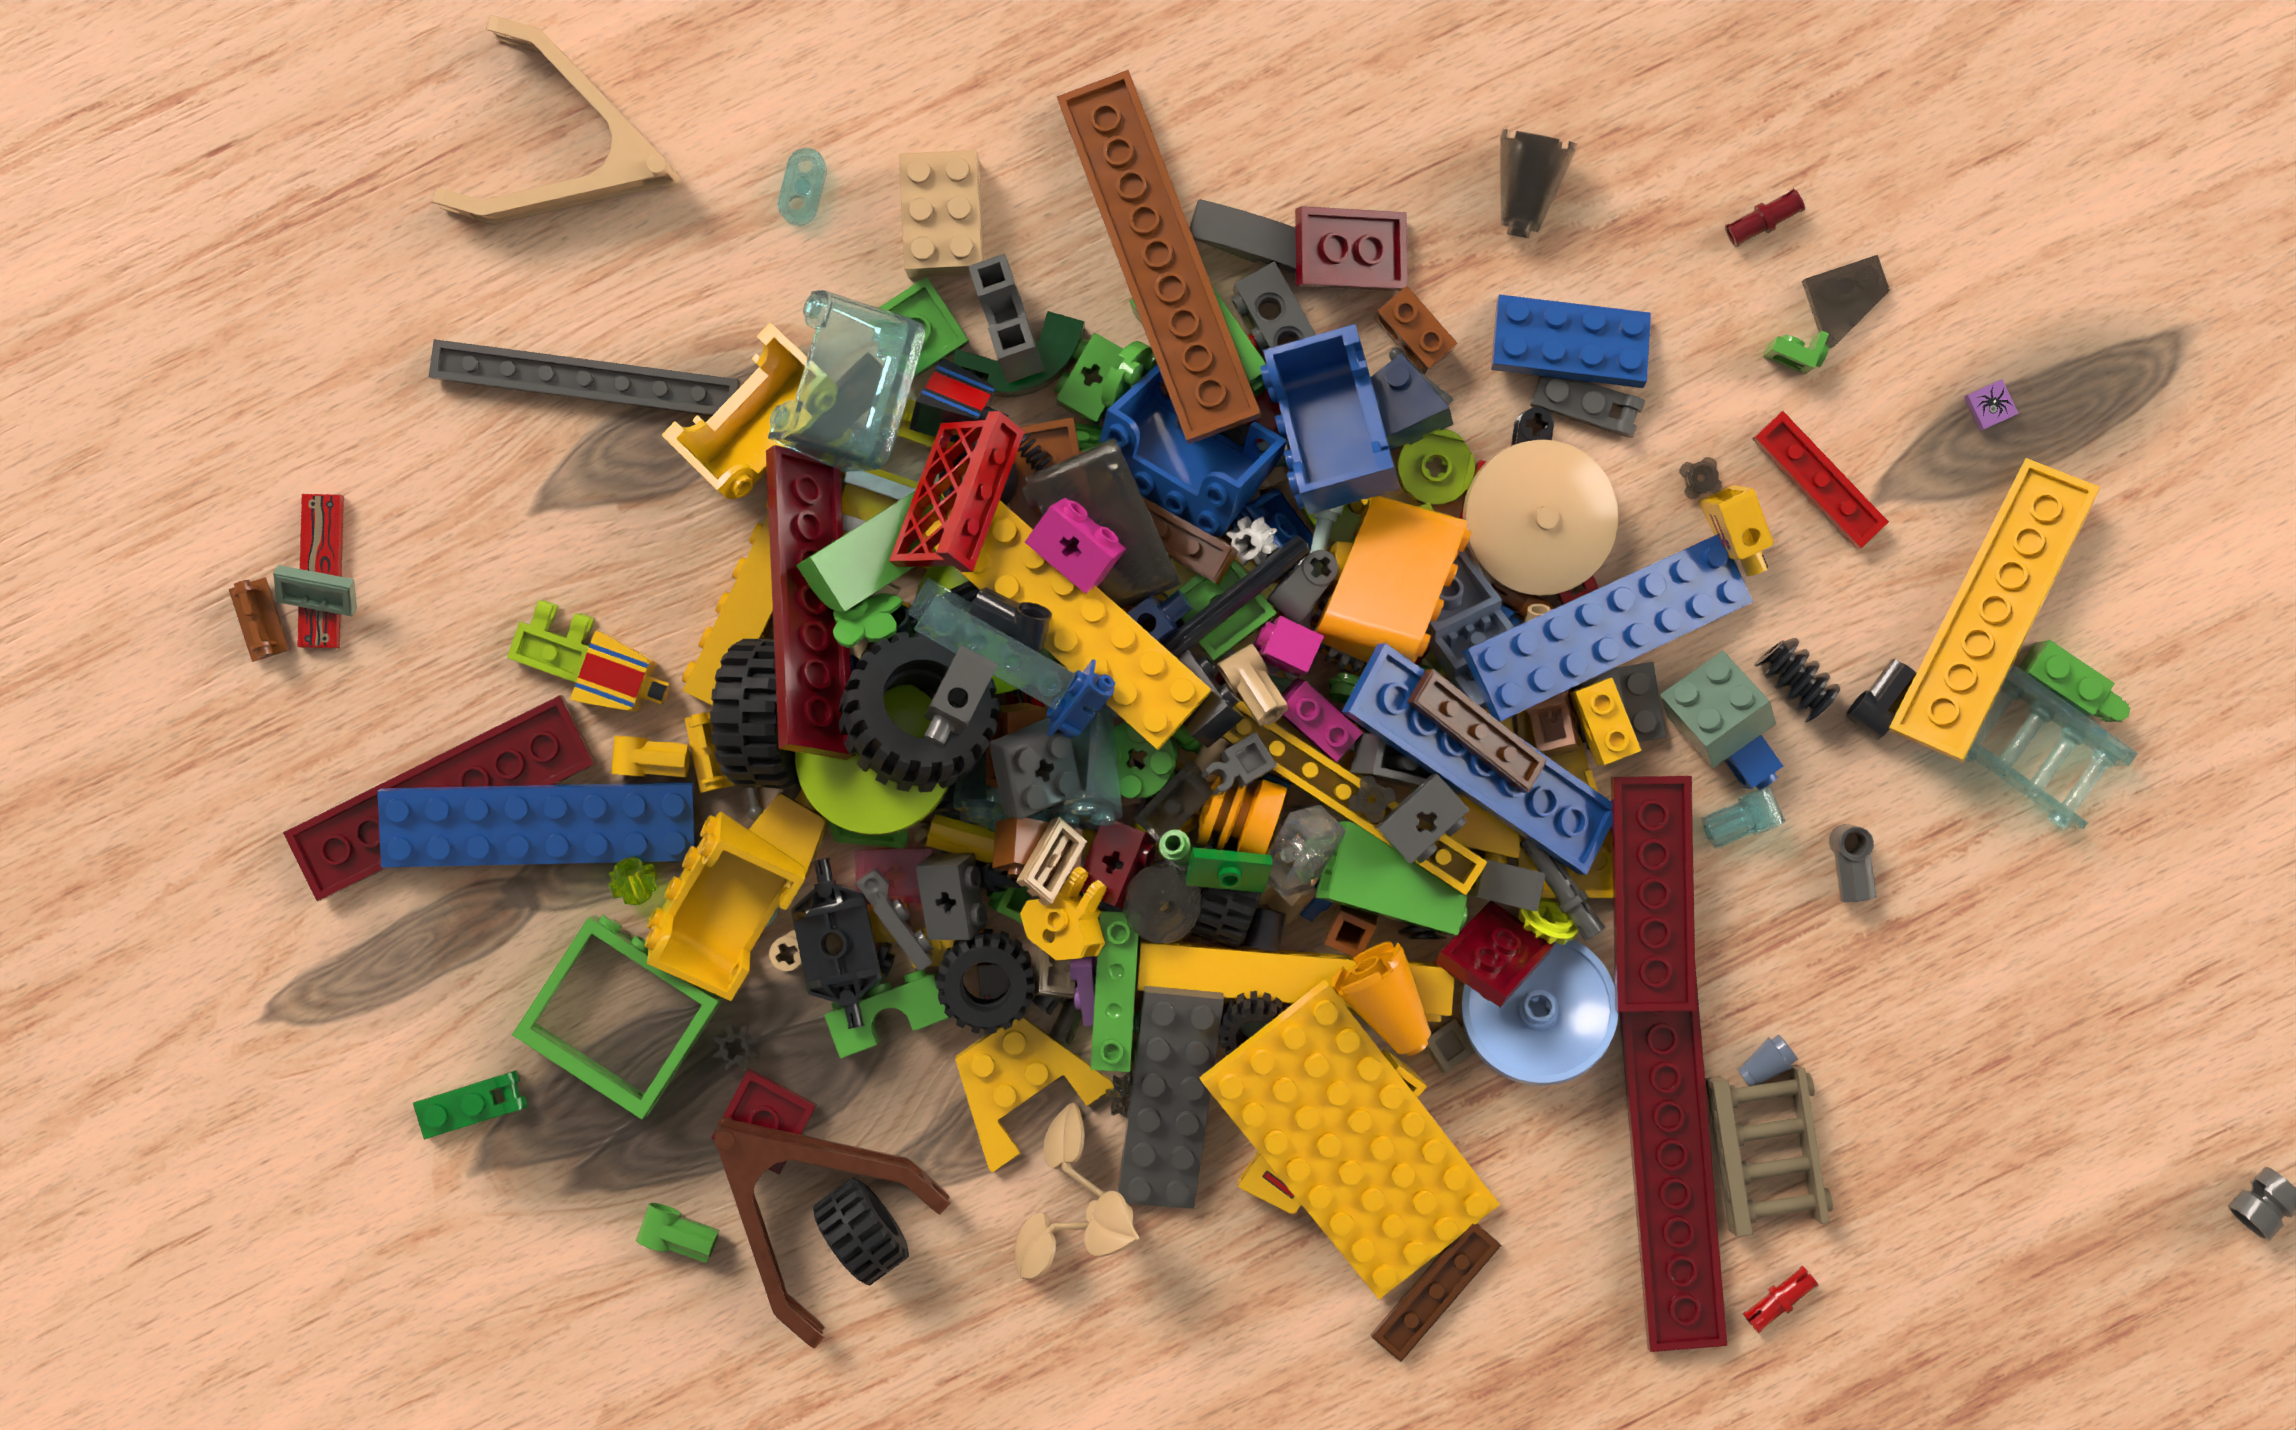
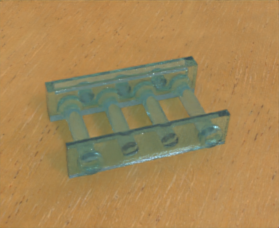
M927 578L908 610L910 616L919 620L914 628L915 631L954 653H957L962 645L997 663L998 666L993 675L1056 710L1076 674L1061 666L1062 664L1044 647L1042 652L1039 653L970 614V601Z
M2012 664L1965 760L1972 763L1974 760L1980 762L2048 811L2050 814L2047 818L2052 823L2064 830H2068L2069 827L2084 829L2088 824L2087 821L2075 812L2106 768L2129 766L2138 753ZM2021 698L2031 705L2029 709L2031 714L2000 758H1998L1981 746V744L2013 699L2018 700ZM2052 720L2063 728L2060 732L2063 736L2030 781L2012 767L2044 722L2049 723ZM2084 743L2094 751L2092 754L2094 759L2065 800L2060 803L2045 792L2044 789L2075 745Z

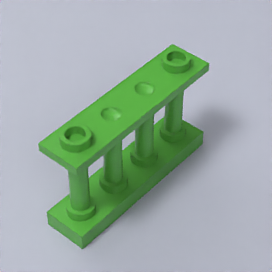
M1136 909V913L1102 911L1100 914L1099 923L1105 944L1097 956L1091 1070L1130 1072L1140 909Z

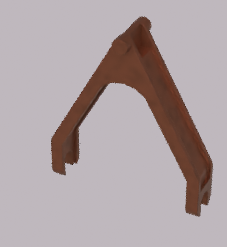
M728 1116L720 1118L717 1122L714 1143L718 1149L773 1314L814 1349L824 1340L825 1337L822 1334L825 1327L815 1316L787 1293L754 1193L755 1185L763 1172L776 1163L795 1160L903 1183L939 1215L951 1204L948 1201L950 1196L913 1161L906 1157L740 1122Z

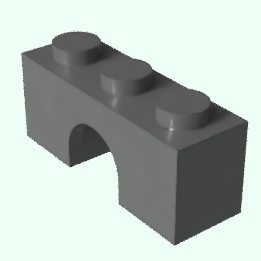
M1002 254L968 266L989 325L988 330L996 356L1007 383L1043 372V364L1006 255Z

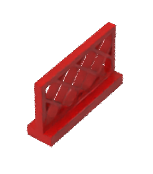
M1001 411L988 412L986 420L941 423L889 562L896 567L954 566L960 572H973L1025 431ZM959 435L960 439L946 451L951 436ZM978 439L976 447L974 449L972 444ZM966 450L968 455L954 467L952 461ZM943 469H946L947 474L934 484L936 476ZM965 474L964 479H963L962 484H961V481H960L959 478H961V477ZM953 485L955 490L944 500L940 501L939 496ZM932 503L934 508L920 519L923 510ZM952 509V511H951V513H950V516H949V519H948V516H947L946 513ZM940 520L942 525L931 535L927 536L925 532L935 521ZM919 538L921 543L907 554L910 545ZM936 545H938L937 551L935 553L933 548Z

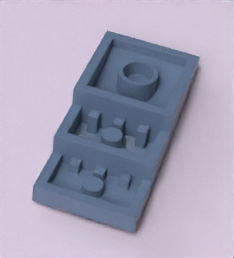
M1464 550L1462 553H1458L1453 563L1458 565V569L1449 587L1443 586L1439 596L1440 599L1445 600L1436 622L1430 620L1425 633L1431 635L1428 645L1452 684L1485 710L1487 709L1486 703L1462 651L1514 628V626L1500 609L1502 604L1501 597Z

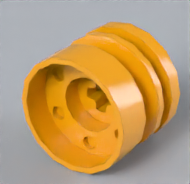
M1218 775L1215 782L1210 785L1199 816V837L1197 843L1207 846L1212 830L1220 832L1216 850H1223L1230 836L1238 838L1236 852L1266 854L1285 799L1287 787L1262 779L1254 794L1246 792L1247 786L1241 789L1239 784H1237L1236 788L1230 787L1224 794L1215 796L1213 791L1222 784V778Z

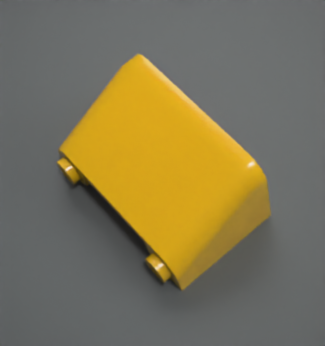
M771 323L756 336L763 344L761 357L757 353L752 357V360L759 368L707 422L697 415L692 420L695 425L691 427H682L674 421L662 434L718 492L728 499L746 496L752 490L753 485L767 472V449L773 445L790 448L823 412H826L833 406L836 400L837 387L835 383Z

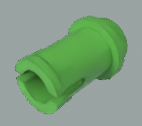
M1170 830L1162 836L1159 843V849L1164 858L1172 861L1177 866L1184 867L1189 865L1193 846L1186 833L1181 830Z

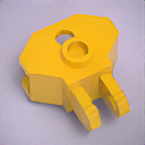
M1081 866L1073 869L1052 904L1044 906L1039 902V899L1027 900L1020 912L1027 938L1055 960L1098 956L1105 944L1098 920L1102 911L1097 907L1107 887L1097 880L1089 886L1083 897L1079 895L1089 874Z

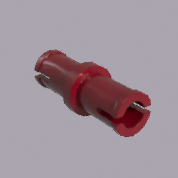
M1793 188L1788 193L1766 205L1760 203L1754 206L1753 212L1731 224L1725 225V231L1731 243L1738 247L1740 244L1764 231L1766 233L1774 231L1777 224L1799 212L1805 211V204L1798 191H1795Z

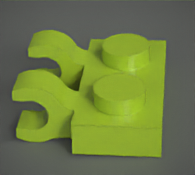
M538 600L531 624L525 622L518 623L507 658L576 682L589 645L584 643L590 634L595 618L582 613H575L568 635L565 637L548 631L556 617L559 605L545 600Z

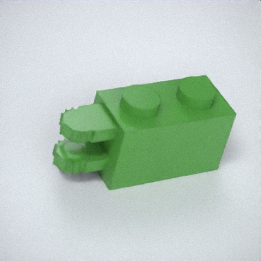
M2051 640L2035 642L2014 673V675L2077 717L2095 716L2105 722H2122V720L2129 717L2131 709L2126 701H2122L2120 696L2111 691L2115 684L2114 682Z

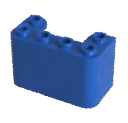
M1356 324L1263 350L1267 364L1260 366V370L1272 404L1279 402L1281 414L1275 416L1279 435L1283 438L1288 437L1290 450L1284 451V456L1289 470L1287 476L1293 496H1295L1298 508H1306L1308 514L1311 515L1400 490Z

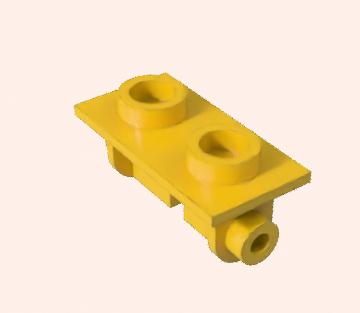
M710 712L698 713L684 718L700 793L734 786L735 784L728 780V777L720 770L721 764L717 762L715 757L716 747L715 744H712L711 733L713 732V725L710 722Z

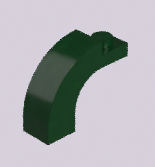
M1047 311L1041 335L1036 343L1044 371L1011 383H1007L998 360L956 349L953 363L981 379L982 377L988 379L987 382L995 388L994 396L1029 395L1055 382L1069 368L1074 360V353L1082 341L1085 321Z

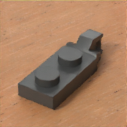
M877 868L872 869L858 879L856 885L874 907V912L916 968L922 971L932 964L933 953L930 950L934 948L931 940H928L927 934L922 929L916 932L908 921L911 918V914L899 898L893 901L887 893L889 880Z

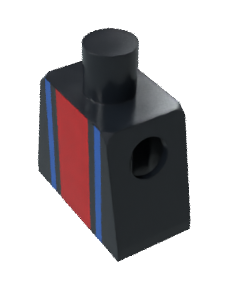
M942 358L915 402L909 429L936 437L941 423L986 420L988 412L998 411L991 408L995 388L987 381ZM952 435L950 442L956 443L960 436Z

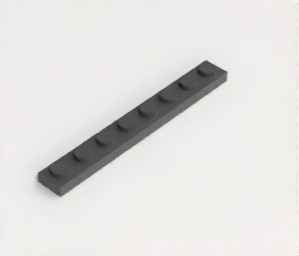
M437 339L433 341L429 378L434 380L713 416L740 388L741 383L739 379Z

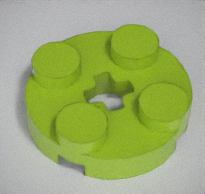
M1439 428L1424 435V439L1411 445L1406 443L1399 454L1397 462V474L1402 489L1417 502L1425 504L1430 501L1432 506H1441L1459 498L1469 488L1475 473V459L1463 438L1451 430H1440ZM1434 457H1440L1441 465L1447 466L1446 473H1439L1437 478L1430 476V470L1425 468V463L1432 462Z

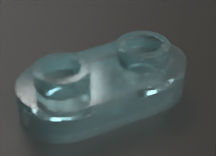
M800 148L791 154L787 162L778 198L780 214L788 223L795 226L806 225L815 218L827 174V166L822 155L812 148ZM804 161H810L813 163L812 169L806 173L799 170L800 164ZM794 198H801L804 201L803 206L798 210L790 207V203Z

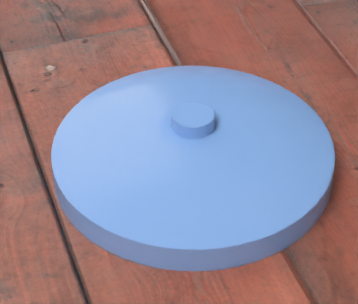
M1574 939L1573 941H1568L1565 945H1560L1554 941L1555 945L1550 954L1501 1008L1493 1002L1484 999L1480 993L1468 985H1464L1461 1014L1466 1036L1482 1061L1507 1079L1533 1086H1551L1571 1081L1590 1070L1602 1058L1612 1041L1618 1021V1012L1615 1011V986L1613 980L1601 960L1590 949Z

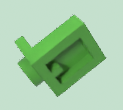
M1821 330L1813 336L1808 348L1804 347L1805 343L1794 336H1777L1768 343L1763 357L1802 374H1807L1815 366L1820 368L1825 361L1830 348L1828 345H1825L1829 333Z

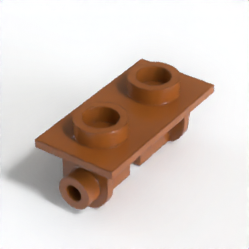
M264 577L252 582L250 580H243L234 583L235 587L229 589L252 662L290 650L267 578Z

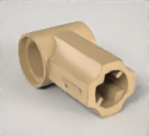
M1253 644L1244 647L1217 663L1224 680L1235 694L1238 693L1259 726L1274 723L1288 710L1286 701L1270 679L1268 668Z

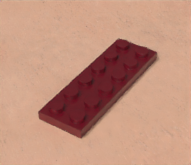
M1692 776L1611 777L1615 1011H1696Z

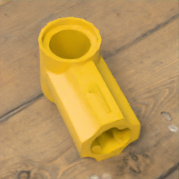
M614 735L611 774L643 777L646 774L687 777L691 757L690 745L675 742L649 741V738Z

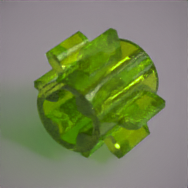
M625 858L615 865L614 871L609 872L612 882L608 885L614 899L622 897L625 904L640 905L651 898L652 891H657L658 889L655 883L658 877L653 864L644 866L643 862L638 858Z

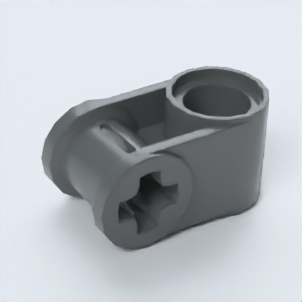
M1326 550L1311 552L1299 561L1291 572L1278 583L1266 600L1289 620L1299 624L1318 602L1320 595L1335 579L1338 573L1336 558ZM1319 561L1323 565L1320 570L1322 574L1314 577L1311 574L1314 569L1312 565Z

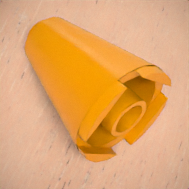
M1384 942L1373 946L1353 958L1357 965L1348 972L1344 966L1337 971L1332 979V987L1335 992L1398 1054L1407 1053V1055L1411 1056L1426 1048L1431 1031L1405 952L1399 943L1396 944V947L1393 946L1392 942Z

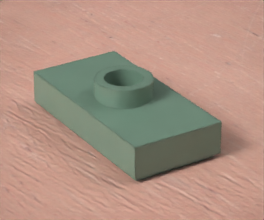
M278 565L273 573L276 601L278 603L351 617L357 609L354 579Z

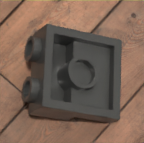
M1654 662L1616 667L1571 688L1573 692L1603 679L1613 678L1637 741L1666 738ZM1578 720V734L1582 743H1587V749L1591 750Z

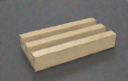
M1060 817L1051 819L1016 882L1021 887L1027 886L1029 888L1027 892L1032 896L1038 895L1040 897L1039 902L1042 905L1052 904L1087 840ZM1068 840H1072V843L1070 844L1063 859L1061 860L1059 866L1057 867L1055 873L1053 874L1051 880L1045 888L1043 884L1046 881L1049 873L1059 861L1061 857V852L1063 851Z

